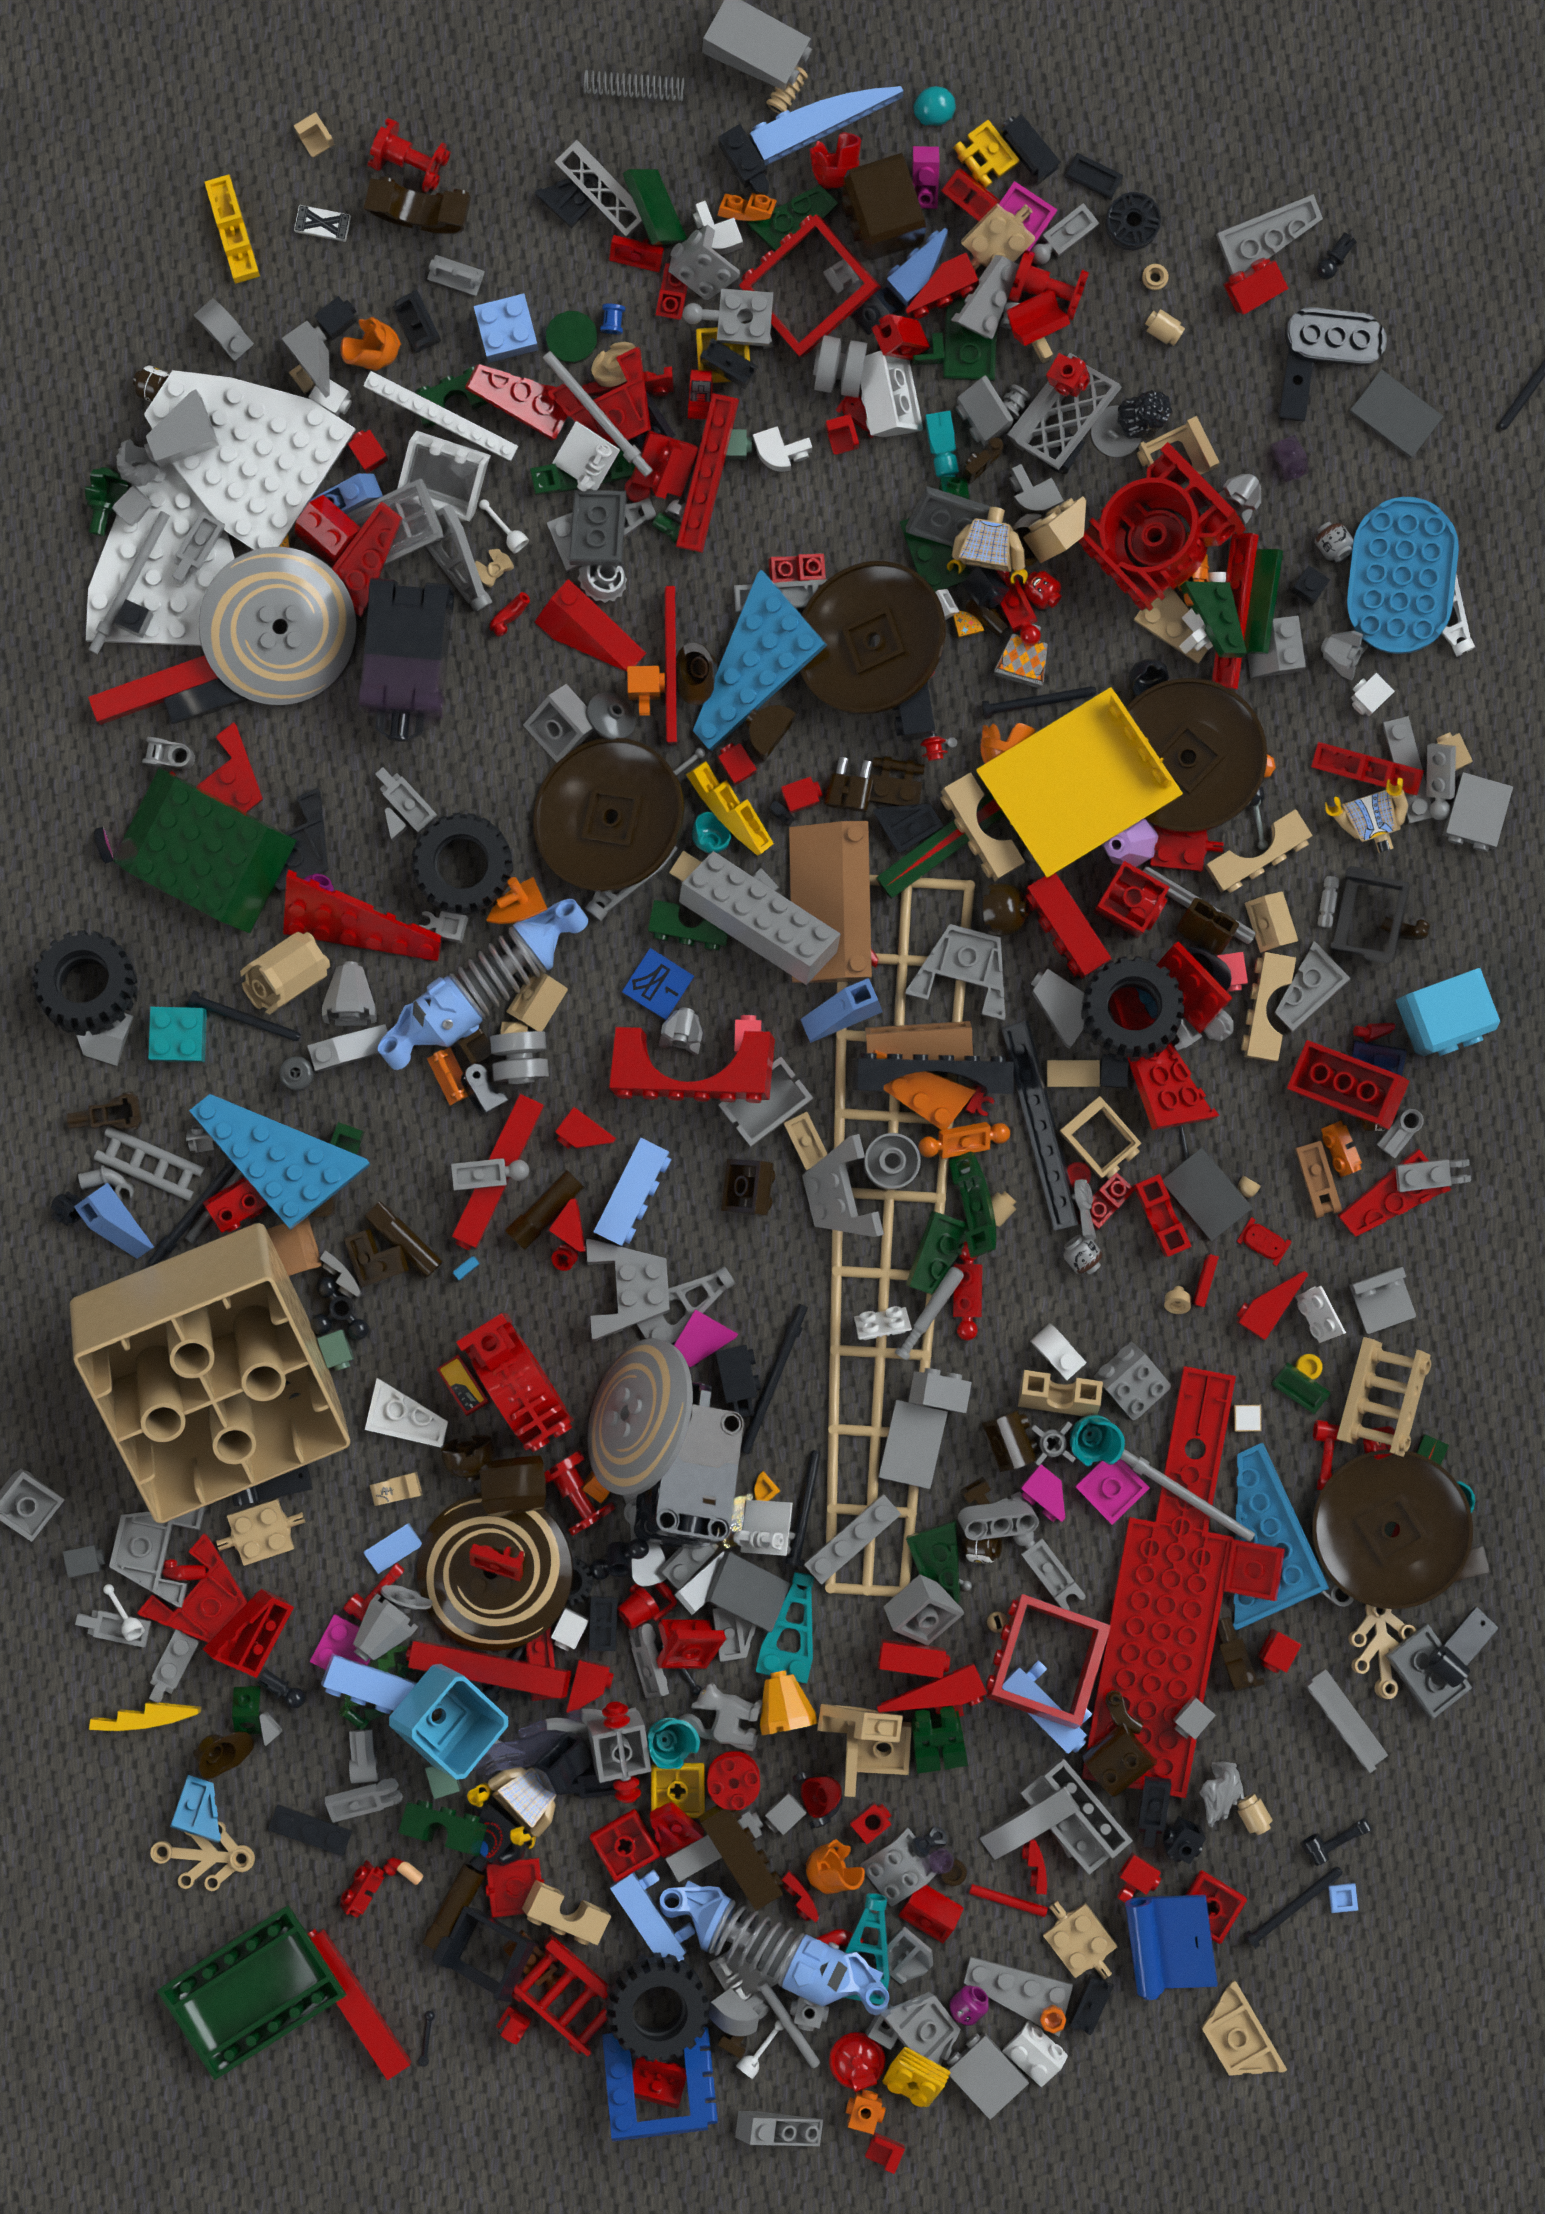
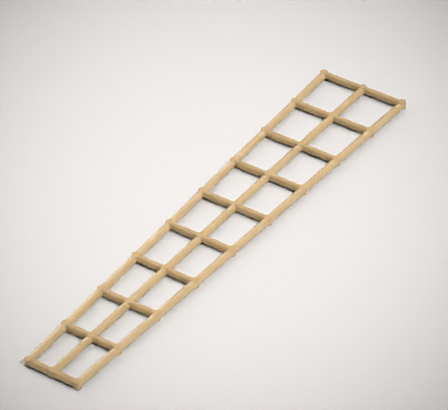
M869 875L870 885L881 886L876 880V877L879 875ZM920 878L901 892L898 955L875 953L879 958L878 964L897 965L894 1026L904 1025L907 968L908 966H922L928 956L908 955L912 888L963 890L961 927L971 930L975 891L974 881ZM960 980L955 982L952 1022H962L966 982ZM837 982V993L848 987V982ZM847 1027L836 1032L834 1149L844 1141L845 1119L887 1121L888 1133H898L899 1122L932 1124L918 1113L899 1112L900 1101L890 1095L889 1111L845 1109L846 1041L866 1042L865 1031L847 1030ZM947 1073V1078L957 1082V1075ZM953 1122L948 1127V1129H951L953 1127ZM939 1156L936 1193L852 1188L853 1197L856 1199L884 1200L882 1224L884 1235H882L880 1268L842 1266L843 1231L832 1230L826 1543L837 1535V1514L859 1515L878 1498L881 1437H888L890 1428L882 1427L885 1358L903 1359L895 1353L897 1348H886L887 1335H883L880 1338L877 1336L876 1347L840 1345L842 1277L879 1279L878 1312L888 1309L890 1279L907 1280L911 1271L891 1269L894 1201L935 1203L934 1211L944 1214L950 1157L942 1159ZM926 1293L925 1307L930 1301L933 1294ZM935 1319L927 1331L923 1332L921 1350L911 1349L909 1353L910 1358L908 1360H920L919 1372H924L925 1368H930ZM840 1356L875 1358L871 1426L839 1424ZM839 1435L870 1437L867 1505L837 1503ZM909 1484L907 1507H896L901 1513L898 1518H906L899 1586L873 1585L874 1538L864 1547L862 1584L836 1583L835 1572L825 1581L826 1592L894 1597L910 1584L913 1556L906 1537L915 1533L919 1486Z

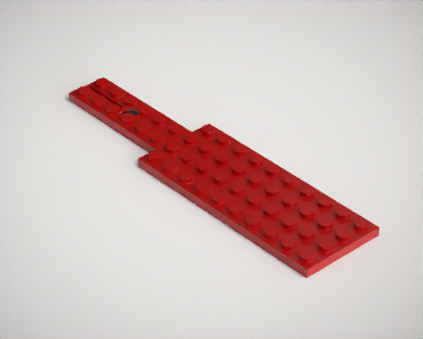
M1183 1366L1163 1474L1210 1505H1213L1236 1376ZM1197 1438L1204 1443L1205 1453L1201 1458L1191 1459L1186 1455L1185 1445L1190 1439ZM1162 1485L1155 1522L1133 1517L1128 1518L1109 1622L1111 1628L1104 1649L1086 1751L1117 1727L1112 1721L1105 1698L1108 1692L1112 1690L1119 1691L1123 1696L1128 1714L1143 1722L1139 1735L1133 1734L1157 1760V1765L1132 1783L1129 1788L1143 1790L1145 1776L1171 1779L1170 1795L1186 1798L1197 1738L1194 1739L1189 1735L1186 1739L1174 1729L1177 1723L1172 1719L1192 1696L1196 1697L1203 1704L1233 1536L1208 1532L1210 1516ZM1084 1762L1081 1778L1097 1781Z

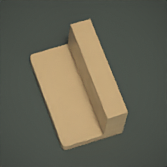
M1283 892L1265 895L1245 903L1253 931L1256 933L1255 938L1260 953L1298 941Z
M539 971L540 978L534 977L531 973L529 974L530 985H522L520 992L517 993L506 1012L534 1030L543 1031L568 989L547 974Z

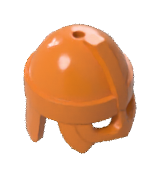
M374 317L366 320L359 319L360 328L365 334L362 339L344 337L341 340L340 351L343 361L347 364L361 366L373 371L390 365L396 359L401 345L395 331Z
M1018 723L1012 729L1005 742L1000 740V732L995 724H992L990 727L983 725L980 752L984 764L1035 734L1036 729Z
M837 1839L815 1849L806 1862V1875L810 1884L825 1894L858 1889L864 1881L865 1870L863 1867L846 1868L844 1859L850 1854L851 1847L843 1845Z

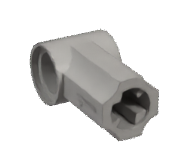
M1411 1108L1401 1110L1394 1124L1391 1125L1390 1130L1385 1132L1376 1145L1393 1158H1396L1414 1133L1421 1129L1424 1121L1422 1114ZM1409 1113H1413L1416 1117V1123L1408 1128L1404 1124V1117Z
M373 1729L350 1731L351 1760L349 1761L351 1783L378 1781L379 1776L376 1773V1764L378 1762L374 1755Z

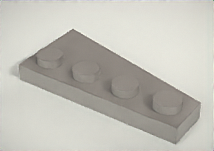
M1313 194L1221 231L1216 236L1232 275L1238 271L1245 272L1252 267L1251 264L1260 258H1270L1323 218Z
M971 1956L963 1981L966 1985L980 1987L989 1998L1041 2027L1042 2024L1039 2018L1044 2008L1055 2005L1062 2008L1064 2014H1066L1073 1987L1071 1983ZM1058 2031L1054 2034L1060 2037L1061 2031Z

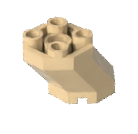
M296 932L240 971L241 977L245 975L246 981L242 983V987L252 1004L258 1009L265 1007L268 1009L265 1012L270 1015L327 976V969L330 968V961L322 954L312 934Z

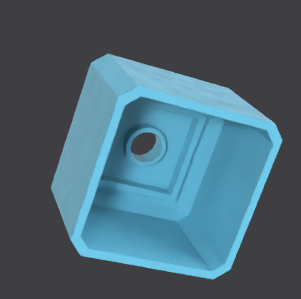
M1480 968L1396 999L1414 1051L1423 1057L1438 1052L1439 1056L1459 1049L1457 1045L1459 1043H1463V1046L1466 1047L1483 1041L1482 1035L1496 1030L1500 1023Z
M436 1664L429 1668L389 1716V1726L431 1765L458 1780L465 1779L506 1730L508 1727V1716L465 1676L442 1664ZM441 1708V1718L437 1721H432L433 1711Z

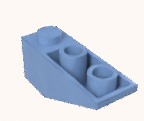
M946 228L941 232H933L927 238V244L924 247L914 249L907 256L908 261L901 267L896 265L887 274L888 288L906 308L933 276L947 240L948 230Z
M356 474L312 498L310 501L324 495L341 511L347 514L383 495L374 474Z
M867 978L844 988L800 1020L811 1043L883 1011L871 982Z
M108 1183L74 1206L91 1230L136 1259L154 1247Z

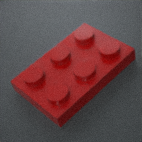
M1179 941L1156 964L1160 969L1165 966L1170 971L1169 976L1177 979L1179 983L1178 990L1182 991L1184 997L1182 1002L1184 1006L1183 1017L1199 1034L1211 1024L1233 999Z

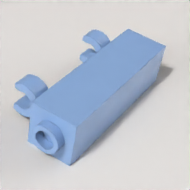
M1039 1660L1026 1673L1017 1666L1005 1678L1002 1686L1005 1691L1062 1710L1034 1682L1047 1670ZM1086 1709L1083 1723L1092 1715L1088 1709ZM1028 1713L1068 1754L1071 1751L1076 1753L1086 1743L1084 1738L1087 1735L1080 1727L1072 1729Z
M653 1869L640 1879L633 1872L618 1882L613 1883L610 1886L611 1891L652 1952H661L662 1957L665 1958L667 1954L676 1956L678 1961L684 1960L683 1955L686 1953V1949L681 1942L695 1934V1929L688 1922L674 1932L646 1891V1888L660 1880L656 1871Z

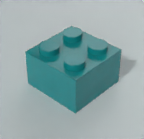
M150 1007L149 1060L205 1063L207 1010L204 1008Z

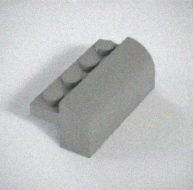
M1061 1758L1038 1774L1037 1778L1019 1793L1031 1806L1061 1787H1066L1080 1808L1077 1812L1050 1828V1830L1086 1874L1090 1875L1108 1858H1114L1132 1842V1839L1066 1760ZM1092 1813L1094 1817L1088 1821L1085 1816ZM1098 1821L1099 1823L1094 1828L1091 1824Z

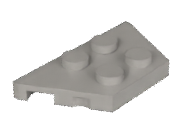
M930 1992L889 2008L880 2014L905 2047L916 2051L939 2065L942 2064L943 2059L948 2060L952 2051V2045L961 2030L936 1996Z

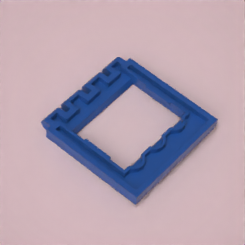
M704 2027L705 2032L702 2038L696 2037L694 2039L696 2045L691 2050L688 2047L684 2049L690 2116L637 2122L631 2053L619 2045L618 2040L614 2038L612 2033L602 2034L612 2142L708 2130V2125L718 2123L716 2103L705 2102L716 2099L714 2078L703 2077V2075L713 2073L711 2051H700V2049L710 2048L709 2028Z

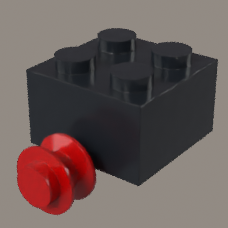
M927 681L913 697L892 708V711L897 710L898 717H895L894 721L896 736H901L902 742L924 739L920 746L926 747L927 752L922 757H928V761L932 762L944 759L943 755L947 754L948 751L942 750V744L946 742V739L937 736V733H935Z

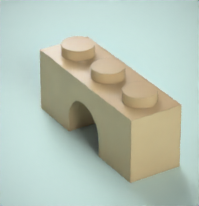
M1024 1370L1020 1384L1018 1407L1084 1417L1098 1414L1101 1405L1102 1381L1076 1378L1073 1384L1063 1385L1052 1382L1050 1380L1051 1374Z
M535 1880L522 1907V1910L528 1916L527 1920L540 1926L543 1922L551 1925L550 1929L560 1935H565L566 1932L574 1935L573 1939L581 1944L588 1945L591 1942L598 1945L611 1915L605 1909L584 1900L581 1901L574 1913L569 1915L560 1914V1905L564 1895L559 1889Z

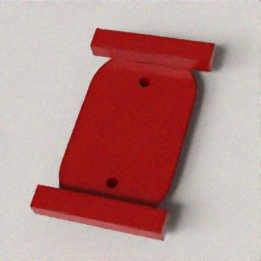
M859 395L858 398L846 396L835 410L838 413L843 410L845 415L851 414L855 424L863 430L870 432L866 424L867 414L861 396Z
M1251 1217L1236 1242L1242 1244L1244 1240V1243L1249 1248L1267 1259L1274 1260L1272 1264L1277 1266L1292 1241L1287 1239L1284 1242L1279 1235L1266 1227L1254 1224L1256 1219Z

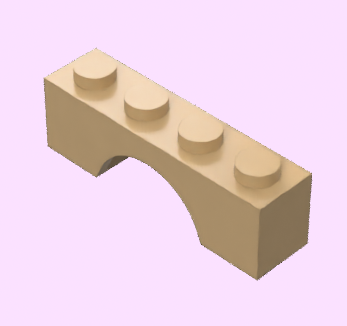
M971 772L946 786L941 791L943 805L948 811L952 810L956 817L954 822L961 833L965 832L970 840L968 846L975 856H980L983 861L981 867L988 878L992 877L994 881H997L1025 863L1012 840L1002 841L987 836L979 827L976 811L984 793Z
M1296 809L1271 825L1272 840L1264 854L1254 858H1243L1229 850L1204 866L1221 893L1225 890L1229 894L1243 886L1240 882L1248 876L1253 880L1265 872L1262 867L1270 862L1275 866L1287 858L1285 853L1291 849L1298 852L1309 845L1307 840L1313 835Z
M1268 952L1263 953L1262 958L1257 957L1255 973L1259 974L1257 984H1252L1250 999H1254L1253 1010L1248 1009L1246 1024L1250 1025L1249 1033L1243 1036L1241 1050L1245 1051L1244 1057L1270 1062L1278 1061L1283 1035L1277 1032L1269 1023L1266 1006L1269 997L1276 989L1292 984L1296 962L1295 957Z

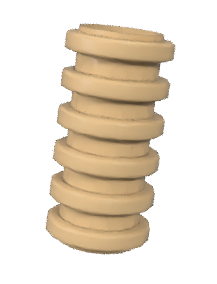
M799 66L797 70L800 73L794 85L788 84L785 91L775 87V92L771 93V99L766 101L768 107L778 114L787 111V107H791V101H794L796 98L795 94L800 92L799 87L804 85L803 80L808 78L807 73ZM771 105L778 108L781 112L776 111Z

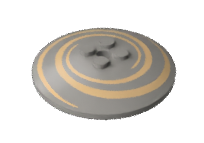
M265 547L240 555L229 562L214 577L206 590L200 607L199 637L202 650L211 669L232 691L255 702L269 705H287L302 702L316 696L328 688L342 673L349 661L355 643L356 616L348 590L339 576L327 564L301 550L288 547ZM277 619H283L286 622L287 627L282 634H276L273 631L272 625Z
M649 1338L629 1346L612 1363L597 1390L588 1424V1454L597 1480L605 1489L622 1496H633L653 1487L670 1469L683 1445L691 1418L693 1389L688 1364L682 1353L673 1344L664 1340Z

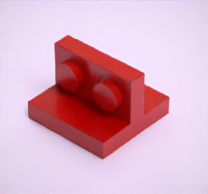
M648 431L640 456L652 468L653 472L645 477L635 466L631 480L632 482L651 487L657 497L665 499L667 493L681 497L699 448L696 445Z
M662 1619L658 1627L664 1648L656 1659L658 1668L706 1669L726 1640L724 1630H712L709 1620Z

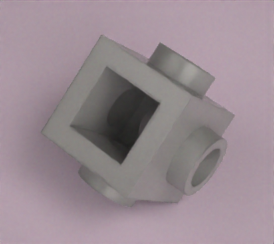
M798 1996L797 2000L792 1999L790 2015L794 2016V2023L798 2024L799 2029L813 2031L814 2028L820 2029L821 2021H827L829 2006L821 2007L815 2003L813 2006H810L804 2002L805 1998ZM806 2009H813L815 2014L812 2017L806 2016L804 2014Z

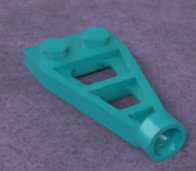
M794 1572L792 1585L783 1602L772 1633H767L761 1645L756 1672L770 1675V1673L786 1670V1674H793L797 1682L807 1684L813 1660L811 1587H813L815 1579L813 1575ZM797 1584L807 1587L805 1589H799ZM793 1602L801 1603L804 1606V1619L801 1624L786 1620L789 1606ZM784 1629H796L800 1633L801 1648L798 1652L780 1650L777 1647V1640Z
M869 1893L866 1895L864 1911L845 1953L866 1952L874 1954L877 1970L883 1973L880 1981L888 1990L890 1972L885 1921L887 1897L881 1894ZM866 1926L878 1929V1944L876 1946L860 1942ZM858 1995L843 1997L861 2001ZM873 1995L869 1998L871 2003L879 2005L884 2003V1999L880 1995Z

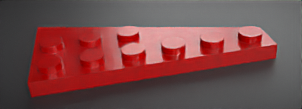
M288 869L283 934L293 935L296 932L301 934L308 932L312 934L315 940L438 961L442 935L414 923L407 925L396 920V915L389 912L384 915L373 910L374 906L338 890L331 892L320 887V883L313 879H310L308 882L296 877L297 873Z
M1127 987L1119 989L1111 995L1108 1001L1115 1023L1122 1028L1142 1030L1149 1027L1155 1020H1152L1145 1010V1005L1140 1001L1136 988ZM1169 1043L1161 1053L1156 1052L1152 1058L1145 1059L1140 1057L1138 1061L1132 1062L1128 1058L1152 1130L1212 1120L1219 1116L1215 1108L1211 1110L1204 1097L1206 1094L1202 1088L1197 1089L1190 1078V1070L1172 1043Z

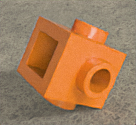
M863 2090L862 2093L856 2092L854 2098L849 2097L845 2112L850 2114L847 2122L849 2128L874 2135L877 2122L882 2123L886 2107H882V2099L878 2098L877 2093ZM865 2108L869 2109L866 2113L862 2112Z

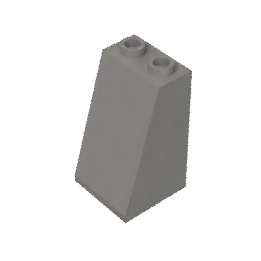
M724 0L703 38L702 53L785 91L788 84L794 85L800 73L797 68L801 61L806 63L812 48L809 47L811 38L742 0Z

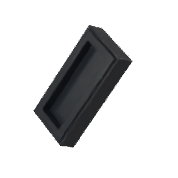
M1076 153L1065 178L1112 200L1123 175Z

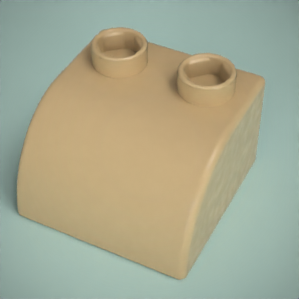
M253 1224L76 1296L71 1300L70 1318L74 1363L155 1522L165 1523L344 1450L350 1445L343 1410L318 1340L263 1224ZM294 1393L301 1394L299 1396L289 1399V1397Z

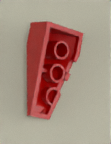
M569 579L550 598L534 621L553 640L626 672L627 666H636L647 654Z

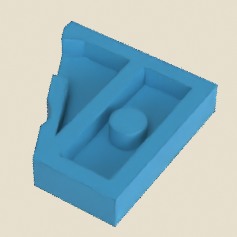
M188 1775L170 1827L219 1843L221 1834L219 1833L217 1806L214 1799V1784Z

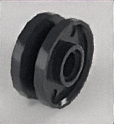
M1129 192L1122 194L1113 201L1106 215L1105 227L1108 237L1115 245L1125 250L1134 251L1143 249L1153 242L1160 229L1162 217L1158 205L1151 197L1144 193ZM1134 216L1138 218L1140 225L1132 227L1127 223L1126 219Z

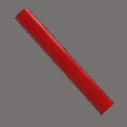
M971 1884L969 1891L971 1895L1045 1917L1048 1907Z

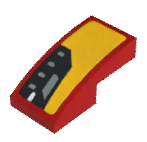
M459 1355L437 1368L443 1381L466 1416L489 1403Z

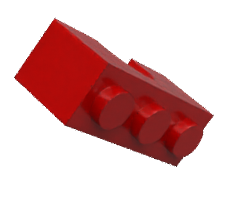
M1155 1175L1133 1185L1164 1257H1169L1192 1247L1182 1223L1179 1222L1172 1208L1170 1196L1161 1175Z

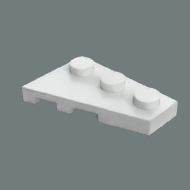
M377 1378L365 1430L437 1447L443 1446L449 1421Z

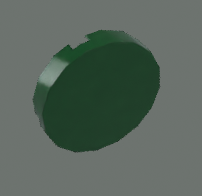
M566 311L558 314L550 321L546 329V343L549 351L560 361L579 363L592 355L596 348L598 336L596 327L587 315L579 311Z

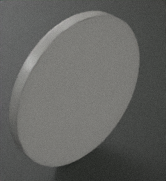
M1119 405L1107 407L1091 427V437L1094 445L1103 454L1111 457H1123L1132 453L1139 446L1142 439H1128L1124 435L1123 428L1117 422Z

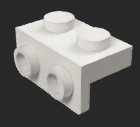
M1031 2021L1025 2023L1021 2032L1002 2051L1041 2087L1062 2069L1068 2057L1058 2044H1055L1044 2034L1041 2028L1035 2026Z

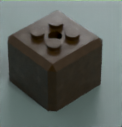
M902 153L847 171L843 181V202L841 204L845 217H850V233L853 241L858 242L862 257L871 261L924 244L926 223Z

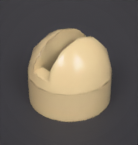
M1242 1176L1237 1187L1244 1197L1250 1198L1258 1192L1261 1186Z
M999 1611L992 1612L987 1618V1626L991 1631L1000 1633L1005 1624L1008 1625V1618ZM995 1616H999L1002 1626L1000 1629H997L994 1620Z

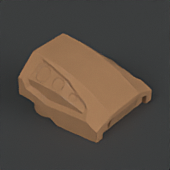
M308 1216L291 1230L285 1224L266 1229L288 1276L323 1266Z

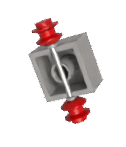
M615 1701L608 1703L603 1708L602 1715L606 1718L587 1721L593 1766L600 1783L617 1779L613 1783V1787L618 1790L615 1793L617 1800L622 1803H632L641 1795V1790L636 1788L640 1783L639 1779L633 1777V1775L652 1772L646 1731L639 1711L627 1713L628 1706Z

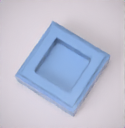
M1355 1883L1328 1886L1331 1913L1358 1910Z

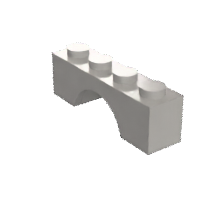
M882 1493L848 1526L808 1558L804 1565L822 1585L896 1520L901 1513Z

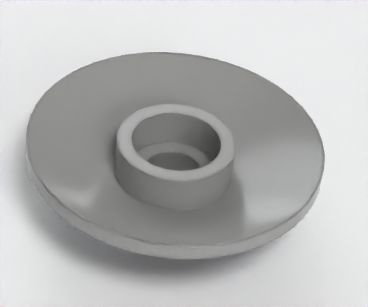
M385 1585L381 1588V1594L395 1604V1607L402 1613H410L411 1609H429L432 1606V1600L421 1597L420 1592L397 1585Z

